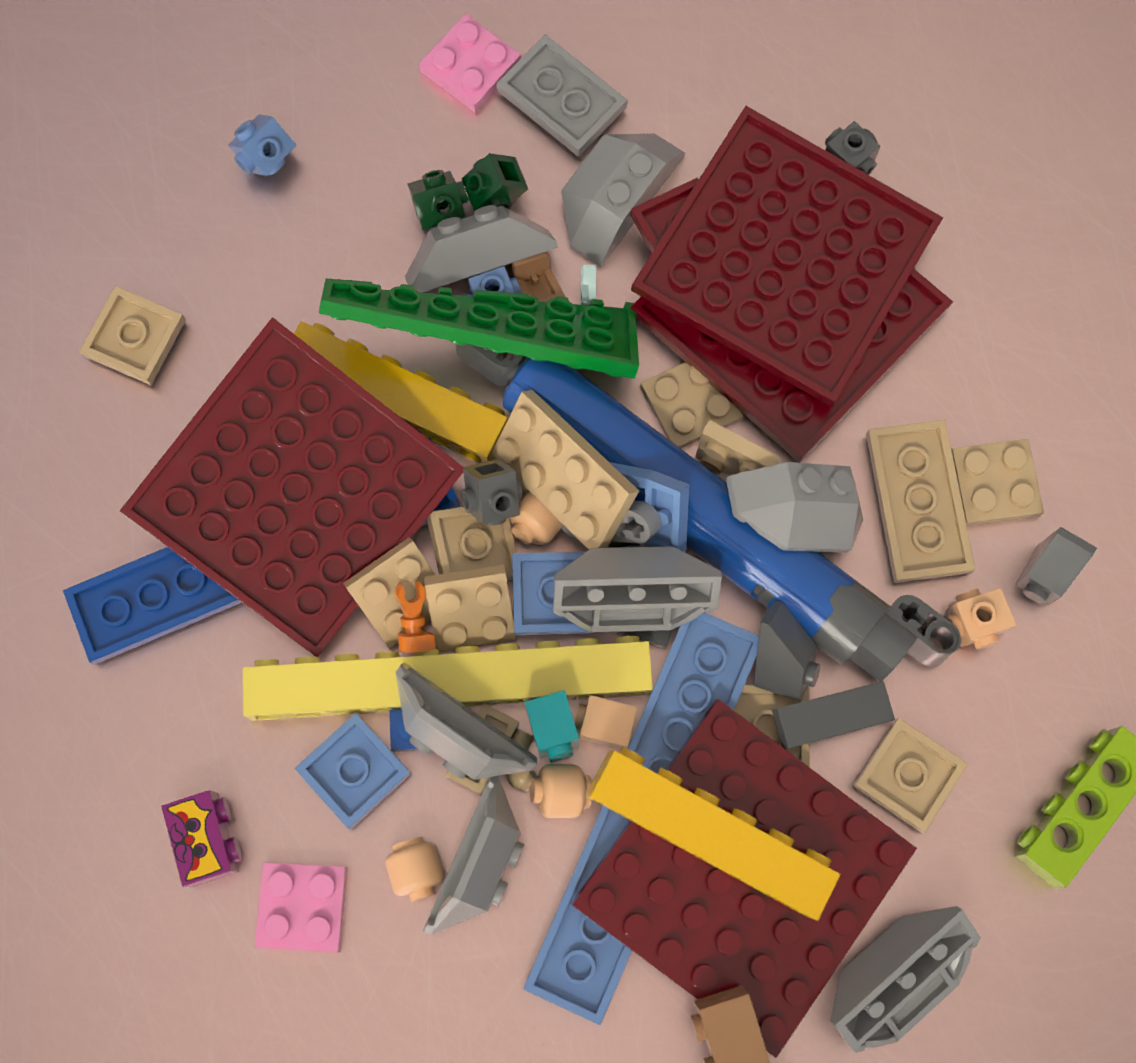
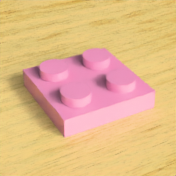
M465 14L419 63V69L421 73L476 113L497 90L496 83L521 59V54Z
M263 862L255 948L340 952L348 867Z

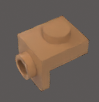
M547 251L512 263L513 277H516L522 294L537 297L540 302H547L555 298V296L565 297L550 268V255Z

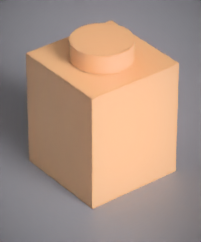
M590 695L587 705L579 704L575 719L576 728L581 729L580 740L620 750L623 747L628 748L638 707Z

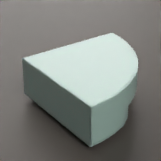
M583 265V268H581V305H590L591 299H596V265Z

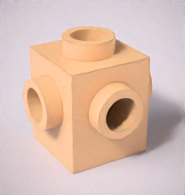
M978 588L957 595L955 597L957 603L946 610L948 613L946 619L953 623L960 632L961 648L973 643L976 650L993 645L1000 641L997 635L1005 633L1016 626L1001 588L980 594Z

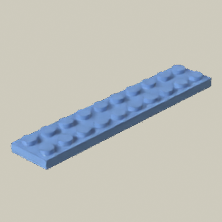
M705 612L694 620L680 626L627 748L645 758L642 766L655 773L659 771L660 767L667 769L715 700L719 699L734 710L757 656L758 635ZM604 806L600 810L523 988L527 992L598 1025L602 1023L632 952L630 948L570 904L630 821Z

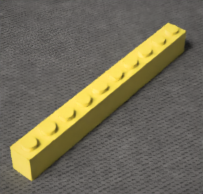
M622 636L615 639L616 643L600 644L599 639L587 638L576 640V646L560 647L558 641H543L536 643L535 649H520L519 644H500L495 646L496 651L480 652L477 646H463L455 649L456 654L440 655L439 649L416 652L415 656L399 657V652L385 651L375 653V659L359 660L358 654L336 655L335 661L319 662V657L306 656L295 658V664L279 665V660L261 659L254 661V667H243V716L251 721L351 715L355 713H382L401 709L396 671L404 662L466 707L482 706L483 703L488 706L521 704L565 690L567 700L589 699L590 695L600 698L651 695L653 687L649 641L640 642L639 636Z

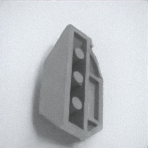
M655 133L604 134L561 190L570 248L597 266L602 267L634 224L630 217L631 208L654 198L684 158L685 152Z
M484 206L477 209L473 216L464 219L458 217L448 218L439 222L438 227L430 229L410 265L405 279L407 285H414L416 291L423 293L558 248L548 229L503 206Z
M785 462L733 474L726 478L733 516L742 523L747 522L758 534L783 551L847 553L852 550L864 519L850 466Z
M673 546L591 548L554 575L553 613L560 617L564 616L572 623L589 632L672 630L694 620L705 611L709 613L718 609L722 574L720 570Z
M405 662L399 666L396 671L404 727L405 731L412 735L409 741L416 748L428 755L433 750L445 759L443 766L461 779L465 775L476 780L533 770L537 764L538 757Z
M498 776L488 778L423 929L428 934H435L489 911L491 904L499 907L508 886V883L503 881L502 878L508 865L516 867L525 844L518 841L521 832Z
M958 906L901 916L840 972L831 1023L855 1053L864 1051L865 1048L880 1047L898 1042L959 985L970 962L972 948L977 947L981 938L963 910Z

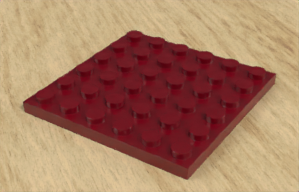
M745 106L634 280L630 291L828 406L833 407L944 217L752 108Z
M913 269L833 407L828 406L643 297H640L630 309L636 313V319L689 366L697 369L709 380V383L800 463L950 308L953 301L917 270Z
M272 317L120 509V512L315 657H319L359 606L343 583L408 537L412 538L463 474V466Z
M717 699L666 770L682 778L680 787L694 794L696 789L700 788L720 799L717 807L732 814L734 808L754 817L757 819L754 827L766 834H769L772 828L792 838L794 842L791 847L797 851L806 854L807 850L811 849L830 859L829 868L840 873V876L819 920L816 921L802 915L632 821L627 823L570 904L696 999L743 985L750 995L766 1051L777 1058L917 848Z

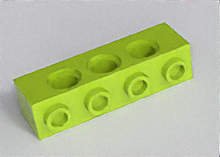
M1124 726L1108 731L1103 729L1095 736L1089 745L1093 752L1085 762L1080 760L1070 769L1065 777L1069 784L1061 794L1055 792L1046 801L1041 809L1045 814L1037 826L1031 824L1017 841L1021 847L1014 856L1053 888L1068 887L1136 795V736ZM1104 762L1109 763L1115 770V779L1112 783L1108 782L1102 775V765ZM1081 793L1086 795L1092 803L1089 815L1082 813L1078 807V797ZM1058 825L1063 827L1068 834V842L1064 848L1060 847L1053 837L1054 829Z

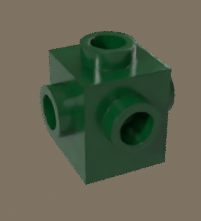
M489 153L486 157L475 162L473 168L461 178L468 200L472 204L474 211L489 205L503 206L510 209L512 203L528 190L517 159L512 156Z
M430 171L425 173L421 180L407 183L422 230L434 226L438 227L439 222L448 218L458 217L461 219L466 217L462 205L468 203L464 184L462 181L456 182L450 171Z

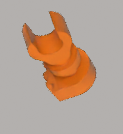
M416 580V595L410 600L405 599V590L402 583L399 582L395 588L396 600L400 603L404 614L400 621L401 627L405 628V631L398 633L399 651L404 653L434 650L436 647L435 635L421 628V626L425 625L424 615H420L426 599V590Z

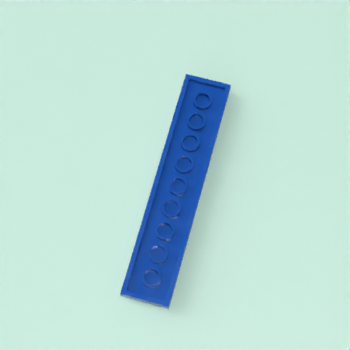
M453 487L433 511L461 507ZM427 519L421 527L428 525ZM169 547L63 590L88 661L93 665L243 603Z

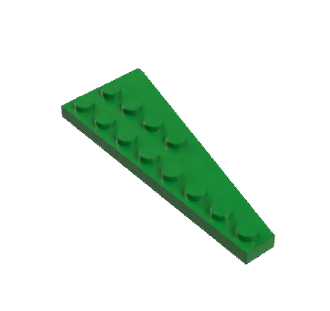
M325 279L319 314L328 315L337 320H353L367 323L380 329L391 328L410 332L418 337L430 336L449 340L457 345L468 344L488 348L496 353L507 352L526 356L535 361H551L565 364L573 369H589L604 372L612 377L623 376L635 379L639 368L636 313L630 309L634 304L631 302H625L623 308L605 307L603 301L599 299H591L590 305H579L569 302L568 297L555 296V298L547 302H540L537 297L522 293L475 290L474 296L452 295L451 288L439 287L438 294L418 292L414 289V285L401 284L391 290H383L380 285L372 284V282Z

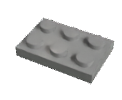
M546 34L496 83L497 91L578 157L627 108L628 100Z

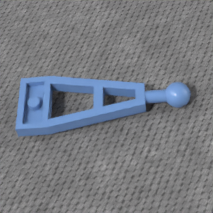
M609 462L634 486L645 488V502L654 507L660 516V530L642 544L648 547L673 546L686 552L689 484L657 471Z

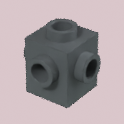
M853 121L844 130L841 127L834 130L824 143L827 152L868 175L877 166L875 159L881 146L877 143L873 133L868 129H863L856 121Z
M501 459L463 467L465 489L461 492V498L467 513H470L483 525L490 526L503 524L507 518L520 515L519 500L522 499V488L519 480L516 478V470Z

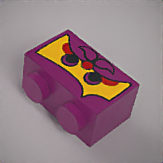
M208 790L161 805L182 887H195L240 872L237 862L242 861V853L236 837L230 838L226 822L231 821V812L225 797L220 798L219 793Z

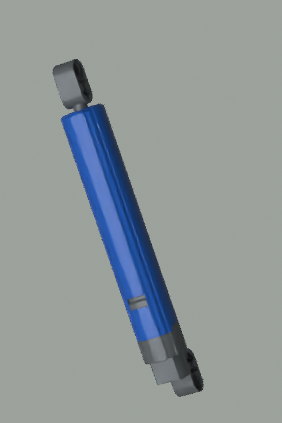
M456 344L457 355L464 362L492 383L499 386H507L503 395V408L510 413L521 392L533 390L608 462L657 471L689 484L686 547L709 565L720 570L722 575L759 601L768 610L774 600L783 602L817 647L843 666L850 659L881 683L896 668L906 653L926 666L935 667L943 663L959 648L961 635L958 628L921 599L913 595L900 596L890 606L821 553L813 551H783L758 534L747 522L742 523L736 519L732 513L728 487L724 480L576 369L565 364L546 360L535 361L528 358L523 362L522 355L507 352L496 353L488 348ZM636 487L639 493L634 501L645 502V488ZM919 628L923 630L921 633L917 632ZM930 637L937 639L941 643L943 650L936 648L932 644Z

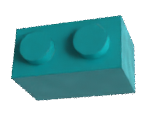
M565 690L524 702L540 759L549 757V761L552 763L572 757L573 749L579 747V736Z

